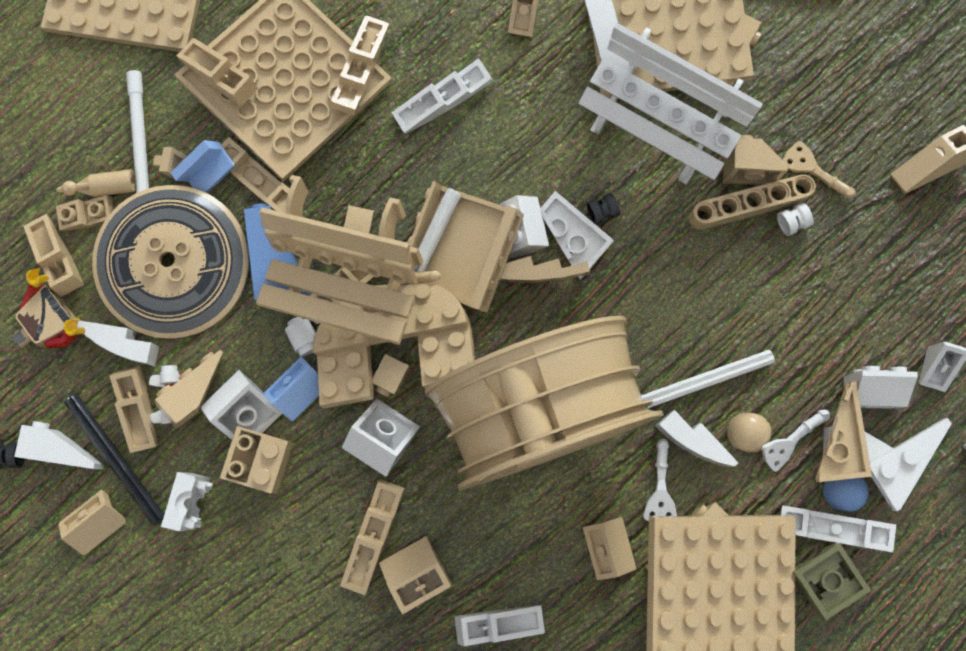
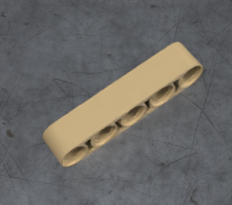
M798 175L697 203L691 211L689 223L695 229L703 230L797 205L813 194L816 188L815 181L808 175ZM796 185L803 187L805 194L799 193ZM771 192H777L781 200H775ZM746 198L753 199L756 202V207L750 206ZM722 205H729L732 213L729 214L723 211ZM697 211L705 212L708 220L700 219Z

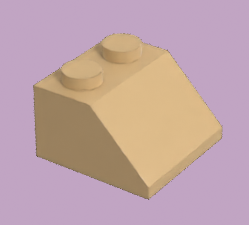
M741 135L728 159L723 157V163H725L723 165V184L760 186L779 181L788 171V165L762 139H754L751 135Z

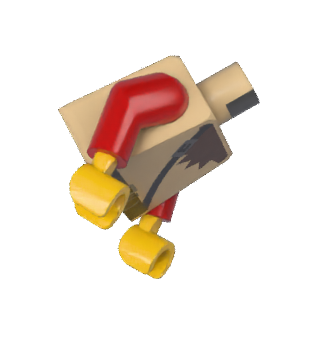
M39 268L29 270L26 273V280L29 284L19 312L15 316L23 328L15 333L12 339L21 348H24L31 341L38 346L49 349L70 346L78 334L85 333L84 328L77 327L80 319L75 317L57 293L50 287L43 286L42 283L47 282L49 279L46 274L39 276Z

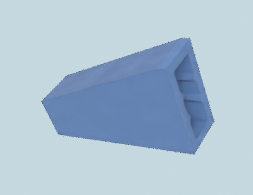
M254 204L251 208L244 209L255 301L258 299L263 283L286 290L289 289L287 286L266 281L265 277L272 259L293 265L298 264L293 253L286 251L281 253L270 246V242L264 234L266 229L262 227L259 213L262 207L273 210L270 205L267 206L266 204ZM301 290L300 294L309 296L311 293Z

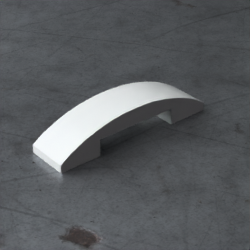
M782 505L781 515L796 516L795 535L887 552H893L896 524Z

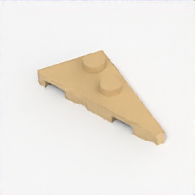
M856 381L846 383L816 475V482L872 477Z

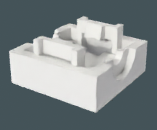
M177 472L161 527L179 532L195 530L196 527L201 528L202 521L199 518L200 508L197 507V501L200 498H204V494L209 493V490H212L213 483L209 482L210 477L195 473Z

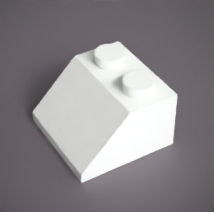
M240 370L200 407L208 420L230 439H233L237 426L263 433L282 414L272 405L262 390Z
M376 398L351 427L342 448L382 475L387 476L401 458L420 426Z

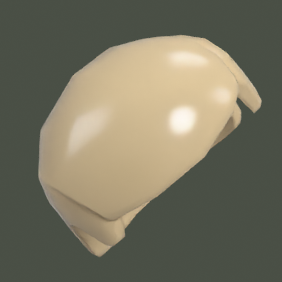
M741 413L730 421L727 437L734 448L748 453H756L761 451L764 444L770 442L772 429L770 423L763 416L756 413Z

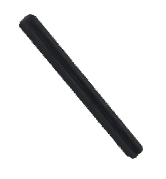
M75 394L69 396L64 401V404L152 525L161 523L165 515L81 398Z

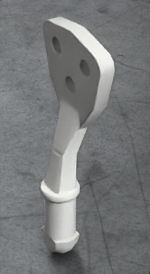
M819 410L813 417L803 421L799 428L787 439H776L764 444L761 450L767 465L773 471H778L789 460L799 439L811 433L814 428L829 420V411Z
M660 439L656 445L657 462L655 466L657 469V484L655 492L648 499L643 512V518L649 521L651 511H654L653 516H666L668 512L671 513L670 516H677L675 503L666 490L665 476L668 467L667 455L669 443L666 439ZM659 502H663L661 507L658 506Z

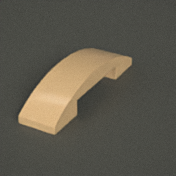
M228 137L221 145L235 165L230 173L265 204L270 205L273 210L285 213L290 188L277 180L250 157L243 148Z

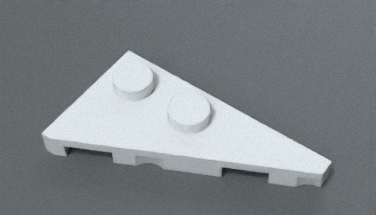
M948 418L938 421L870 462L872 479L892 511H899L904 505L952 423Z

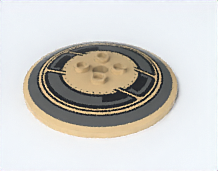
M163 185L145 189L119 204L100 228L92 256L95 285L109 311L129 328L148 336L165 339L197 335L223 320L242 296L250 268L246 236L232 212L213 196L198 189L180 185ZM167 253H172L175 257V261L170 267H164L162 264V258Z

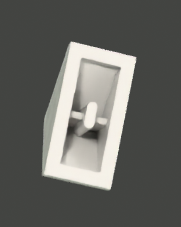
M945 341L928 346L919 380L920 385L946 392L966 361V348Z

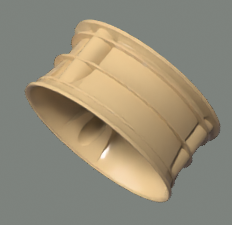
M624 316L592 319L523 340L463 365L442 376L426 388V397L432 399L435 408L439 410L451 431L446 436V440L456 441L466 465L458 470V474L467 473L465 480L457 485L459 490L481 485L573 453L642 426L664 415L662 410L652 411L647 408L653 404L652 399H642L634 377L641 369L637 365L631 366L627 344L628 336L625 331L628 322Z

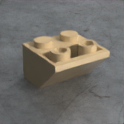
M237 426L220 478L267 493L278 494L294 443Z
M427 536L379 562L388 588L402 614L452 586V582Z

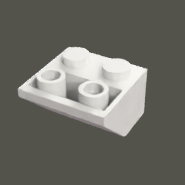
M517 195L498 204L504 207L516 208L524 214L508 259L531 254L549 246L538 197Z
M863 366L862 369H855L852 374L844 376V388L846 383L857 382L861 408L899 409L908 407L918 376L917 372H907V367H890L889 370H880L879 366Z

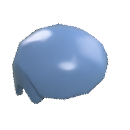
M864 478L825 481L823 493L825 501L833 509L853 512L858 511L867 504L869 490Z

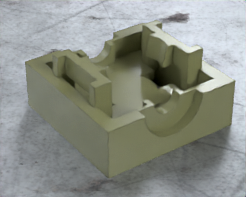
M833 542L823 548L822 552L815 558L800 563L793 571L795 581L819 618L823 620H828L871 591L842 545L837 542ZM839 562H841L849 576L846 575ZM818 582L820 587L825 590L819 594L821 598L817 595L820 590L815 585Z

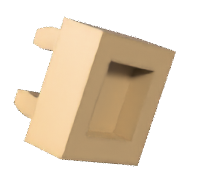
M164 147L162 156L155 155L153 166H160L159 172L174 179L171 172L187 155L173 147Z

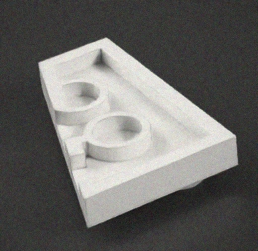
M556 191L540 208L544 221L571 266L587 261L589 269H591L614 242L611 237Z

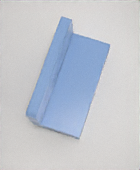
M204 140L171 174L176 181L189 182L192 188L208 193L235 165L220 142Z
M300 357L264 394L273 406L290 421H294L319 396L318 373L303 357Z

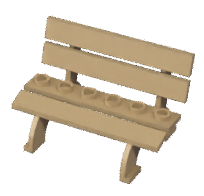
M291 175L289 180L292 185L288 193L285 213L263 207L259 213L262 227L266 229L264 234L270 242V246L281 253L285 251L294 253L300 259L297 265L274 259L271 260L265 277L266 281L287 286L289 289L286 290L263 283L256 304L275 311L400 345L406 323L389 318L391 314L409 319L415 297L400 293L398 290L401 283L407 282L416 285L417 277L414 269L416 265L422 266L423 264L418 248L410 247L409 243L394 239L398 218L404 220L406 216L401 201L389 198L382 214L379 236L304 218L303 204L309 192L301 177ZM312 259H317L324 264L330 265L333 263L351 271L360 270L374 277L383 276L390 278L387 289L309 268ZM302 290L379 312L374 314L300 293Z

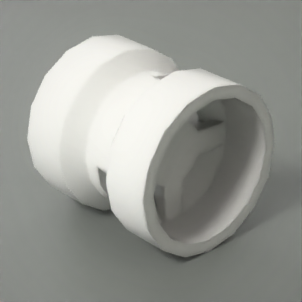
M799 203L792 210H784L777 214L778 224L786 236L797 233L800 228L806 229L811 227L814 223L813 215L805 203Z

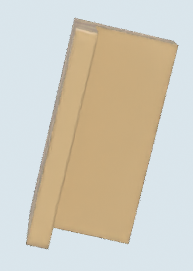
M101 489L59 522L58 525L61 539L80 554L86 555L124 525L126 520L124 516L112 507L109 495Z
M622 517L583 527L597 580L619 577L636 570Z

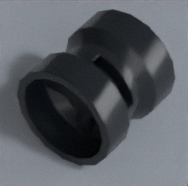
M611 192L603 195L599 201L592 199L586 202L588 213L595 225L603 223L605 218L614 219L620 216L618 203Z
M10 442L8 445L0 443V469H3L5 466L12 469L23 466L25 458L14 457L18 442Z

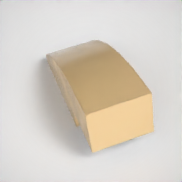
M192 38L177 54L178 59L193 72L241 107L258 89L251 76L233 66L228 58L195 38Z
M47 214L23 226L36 262L48 276L49 287L55 293L62 297L84 285L64 241Z
M141 365L112 373L109 377L117 399L114 404L130 453L156 447L155 424L150 418L152 408Z

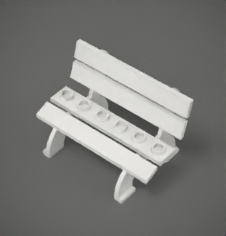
M616 23L607 50L629 61L630 66L626 71L610 61L602 59L590 82L612 94L611 99L587 86L578 103L598 115L590 131L599 135L608 120L686 164L678 178V181L687 185L695 170L715 180L725 163L702 151L703 147L705 146L728 159L741 137L739 133L719 123L720 118L728 116L747 127L763 103L739 91L743 80L738 78L732 87L649 41L651 29L646 28L640 36ZM640 67L718 112L714 119L638 78L633 75V72L636 68ZM618 98L698 142L699 145L695 147L616 103Z

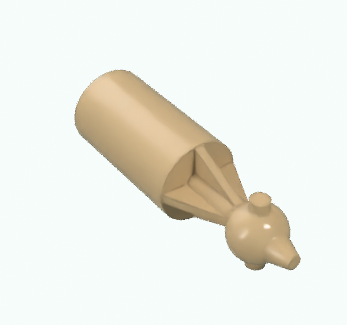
M132 169L90 174L77 184L73 181H66L56 190L67 196H73L77 191L93 197L136 192L135 173Z

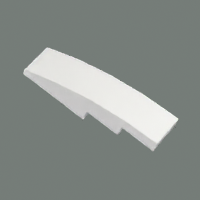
M584 0L600 63L604 58L627 71L629 62L607 50L613 28L618 23L612 0Z
M478 58L459 73L454 71L438 84L434 85L431 83L391 113L403 132L407 134L451 110L494 80Z

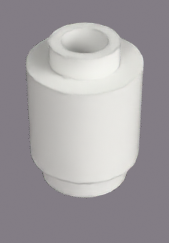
M301 317L290 320L287 323L288 327L285 328V332L294 351L299 353L300 357L312 354L316 333L310 321Z

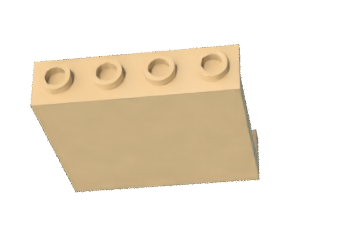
M435 181L432 182L431 187L425 193L424 206L416 217V227L413 235L407 241L410 247L419 248L448 189ZM459 192L461 197L425 272L438 271L441 277L438 281L424 283L440 286L453 294L459 303L487 313L524 214L516 208L504 207Z

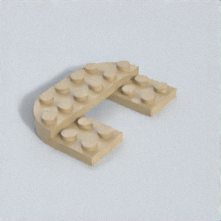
M430 283L407 284L399 287L398 292L414 296L415 301L409 319L391 314L389 318L406 323L402 339L418 336L422 386L426 389L442 376L475 360L471 323L459 301L448 290ZM346 302L339 303L341 305L360 309L374 314H378L379 312L376 310L368 309ZM320 323L314 338L313 353L317 355L319 404L323 409L374 399L370 345L385 343L386 341Z

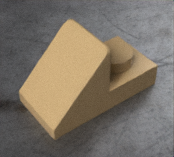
M513 0L508 33L533 36L539 0Z

